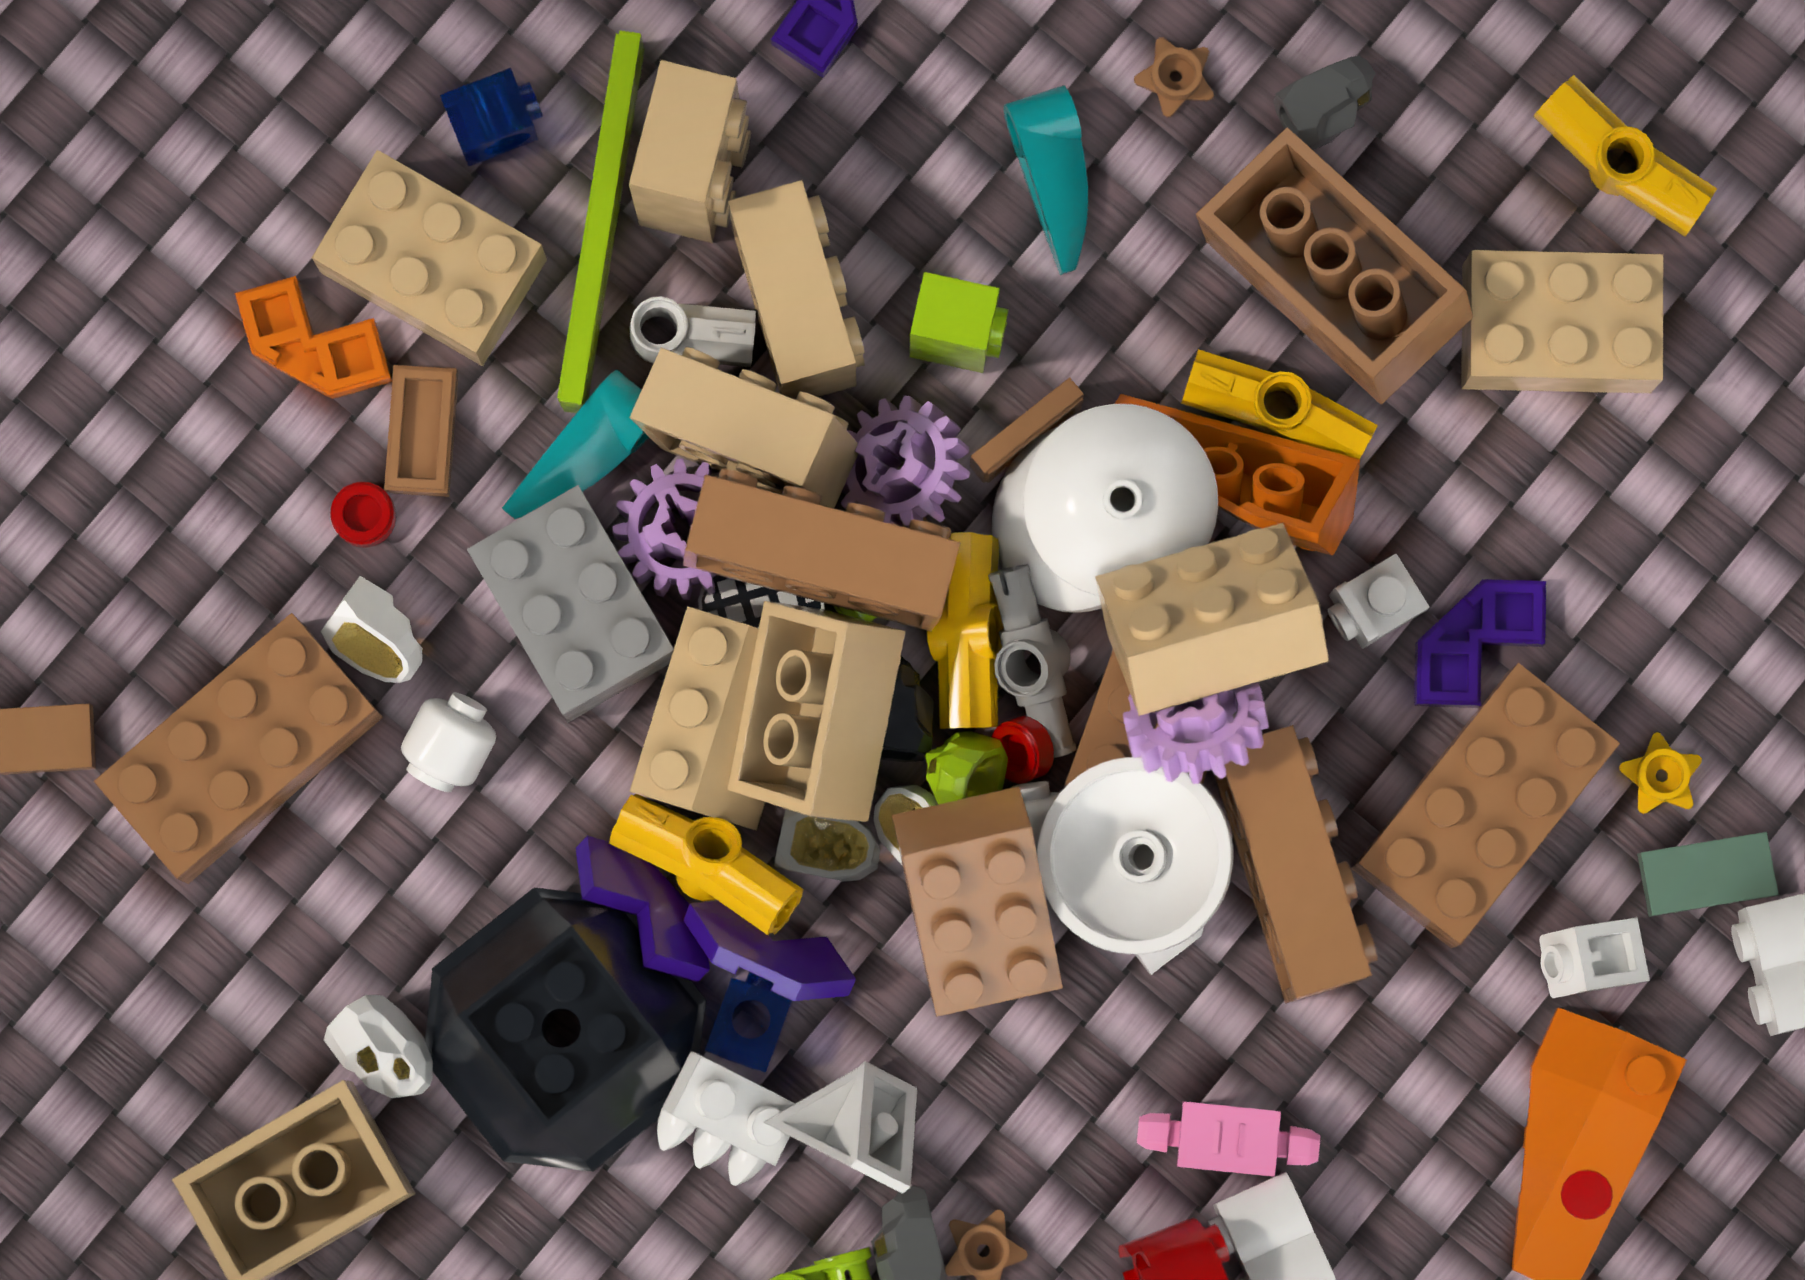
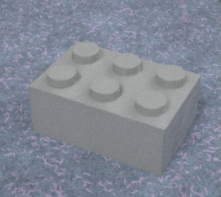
M579 485L467 548L468 553L568 723L669 665L674 648Z

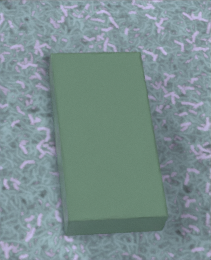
M1767 832L1637 854L1649 917L1779 895Z

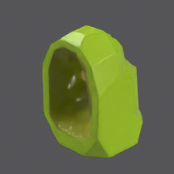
M972 731L957 732L945 740L944 744L926 753V778L937 804L1001 791L1004 785L1008 757L999 739Z

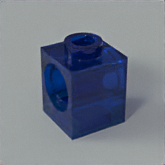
M511 68L440 95L468 167L539 140L532 121L543 117L541 108L530 81L518 86Z
M752 972L748 973L745 982L731 977L705 1051L768 1074L794 1001L772 992L771 989L774 982ZM747 1002L761 1003L770 1013V1025L767 1031L757 1038L742 1037L734 1028V1014L741 1005Z

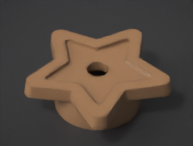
M1160 37L1156 40L1154 64L1136 74L1134 82L1137 86L1158 95L1161 110L1165 117H1171L1185 100L1210 101L1214 93L1202 76V71L1209 56V49L1200 47L1187 50L1175 47L1165 38ZM1172 72H1179L1182 79L1179 82H1173L1170 79Z
M1002 1210L994 1211L978 1225L956 1219L951 1220L949 1223L957 1250L945 1267V1273L948 1276L973 1275L977 1280H1000L1003 1268L1023 1261L1027 1257L1026 1250L1006 1238L1005 1215ZM982 1244L987 1245L990 1249L986 1257H981L977 1253V1248Z

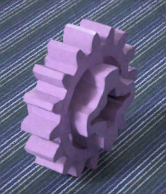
M911 396L903 397L899 410L887 399L879 400V415L874 418L861 410L857 416L862 428L857 433L848 431L858 443L855 450L858 455L842 489V493L847 494L841 502L842 506L846 509L847 503H856L879 509L885 512L883 522L901 527L904 523L907 528H909L910 520L923 521V517L928 514L939 522L943 521L945 517L940 507L941 503L945 499L950 502L959 503L962 498L952 488L954 480L967 479L970 475V471L957 463V459L964 457L970 452L969 446L959 438H955L961 430L960 427L949 417H943L944 412L934 404L927 401L921 407V404ZM903 462V467L898 470L899 465Z
M676 459L674 474L666 476L663 470L655 464L651 466V475L654 480L652 483L646 486L636 479L630 482V486L637 497L635 501L618 500L616 505L619 513L628 519V522L614 525L613 534L617 540L630 542L618 551V554L624 564L638 561L632 576L639 585L647 581L651 576L655 577L654 590L658 596L663 597L668 592L671 584L678 586L683 600H690L692 585L701 583L709 595L715 593V584L712 577L716 574L690 567L683 569L671 568L657 562L666 557L684 561L686 542L685 540L681 541L679 535L675 532L673 523L676 521L671 510L676 508L681 519L685 518L687 524L692 526L698 502L680 496L678 491L701 492L705 474L712 476L711 467L706 462H702L695 474H689L684 460ZM658 501L659 507L653 523L642 527L646 513Z
M1259 683L1248 684L1140 716L1130 694L1128 699L1131 710L1123 713V720L1133 758L1142 757L1144 770L1148 773L1163 766L1166 781L1173 782L1181 772H1189L1193 784L1200 783L1203 771L1212 770L1220 779L1226 777L1225 764L1233 761L1242 766L1247 765L1249 759L1246 747L1262 748L1264 741L1261 730L1268 728V718ZM1237 711L1236 717L1233 720L1232 714H1234Z

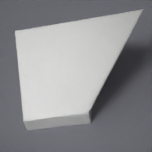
M866 1061L853 1071L763 1122L901 1193H904L911 1187L917 1088Z

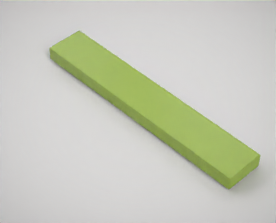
M619 30V34L615 36L557 396L564 412L577 413L589 399L645 50L641 33Z

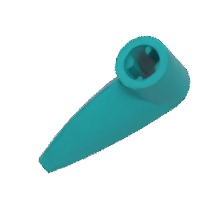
M1062 85L1006 103L1003 106L1006 125L1021 170L1060 275L1074 271L1077 268L1088 215V181L1081 141V126L1072 97L1066 86Z
M619 370L612 372L575 414L502 509L514 519H518L579 485L583 492L606 476L627 456L637 451L649 438L629 418L642 389Z

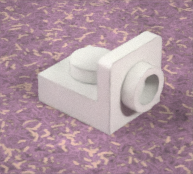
M1394 554L1351 581H1345L1335 587L1329 595L1334 605L1328 608V613L1342 637L1346 641L1355 637L1360 647L1364 649L1427 611L1430 607L1398 555Z
M1638 918L1577 926L1540 936L1539 942L1542 952L1541 969L1547 980L1549 993L1552 998L1650 981Z

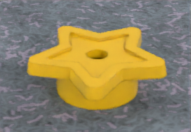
M1656 732L1650 739L1644 757L1622 762L1619 769L1623 775L1638 786L1637 808L1640 813H1648L1663 802L1684 809H1691L1694 804L1688 784L1690 777L1702 763V758L1699 755L1680 754L1672 750L1663 735ZM1658 770H1664L1667 773V779L1664 782L1657 780L1656 772Z

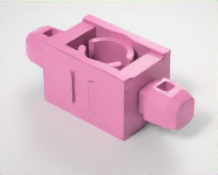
M1183 1101L1181 1121L1170 1120V1114L1148 1113L1140 1116L1137 1144L1145 1149L1166 1153L1167 1146L1178 1147L1176 1167L1275 1177L1277 1157L1286 1158V1165H1310L1318 1162L1320 1135L1311 1129L1289 1126V1132L1279 1131L1281 1111Z

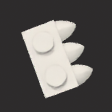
M691 1051L661 1109L657 1127L659 1146L663 1151L674 1148L689 1137L697 1127L693 1140L695 1166L701 1169L712 1164L724 1155L732 1145L728 1160V1173L731 1184L737 1186L755 1176L767 1162L776 1166L790 1136L763 1122L795 1103Z

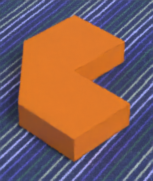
M296 276L235 293L251 353L255 358L331 399L392 382L374 318L314 335L300 283Z

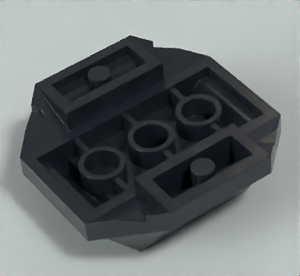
M534 887L432 968L425 1042L433 1061V1073L503 1162L594 1172L658 1121L661 1109L690 1052L692 1051L700 1055L707 1000L691 980L644 967L637 915L584 900L581 893ZM571 1011L576 1014L580 1021V1035L570 1046L555 1047L546 1036V1024L549 1018L556 1012Z

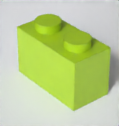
M924 272L910 332L909 357L983 373L987 356L999 359L1007 326L1009 309L998 307L1000 288Z

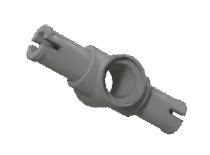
M1018 565L1015 567V570L1012 567L1001 569L988 575L990 582H992L1004 627L998 632L1002 649L997 654L994 663L995 675L999 684L1008 693L1016 697L1017 705L1025 706L1027 716L1040 722L1047 730L1052 740L1054 758L1067 755L1077 750L1062 700V696L1067 693L1063 675L1068 671L1071 662L1070 649L1066 640L1058 632L1050 629L1048 619L1041 618L1029 575V565ZM1025 650L1032 652L1039 659L1041 675L1033 672L1027 666L1024 657Z

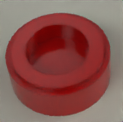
M355 482L344 487L335 496L331 505L330 517L335 531L345 542L356 547L367 548L382 543L392 533L396 523V509L389 495L378 485L370 482Z
M1020 716L1000 724L994 730L992 738L1001 741L1008 757L1006 779L1014 783L1023 784L1045 775L1050 770L1054 759V748L1049 733L1040 722L1028 716Z

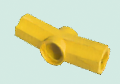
M1575 75L1564 82L1533 116L1589 170L1590 178L1598 189L1606 194L1621 195L1684 237L1691 230L1717 190L1716 187L1654 148L1653 143L1645 133L1624 124ZM1618 148L1629 152L1635 159L1636 171L1623 174L1612 169L1607 160V151Z
M1199 349L1181 401L1183 405L1254 426L1262 433L1360 459L1378 427L1377 424L1310 389L1301 377L1292 372L1280 371L1273 373ZM1284 391L1295 400L1297 413L1288 419H1277L1271 416L1265 409L1264 397L1270 392Z
M973 532L951 533L948 539L960 542L941 618L932 631H927L930 654L933 660L938 662L940 729L998 727V684L994 663L997 654L1002 649L998 632L1004 627L992 582H990L988 575L998 571L999 540L993 535Z
M635 794L634 796L630 795L624 804L612 829L609 844L676 875L677 884L691 898L701 901L718 900L767 935L771 933L775 935L788 922L791 914L801 901L803 889L741 847L740 833L734 825L724 819L703 817L694 821L650 799Z

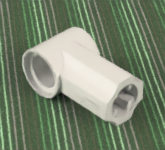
M651 297L641 302L633 312L630 322L631 346L639 357L651 363L655 362L660 348L682 355L684 348L689 347L715 358L720 362V365L751 367L756 311L679 304L666 297ZM658 316L667 318L676 328V335L665 344L651 343L644 338L640 329L646 320Z

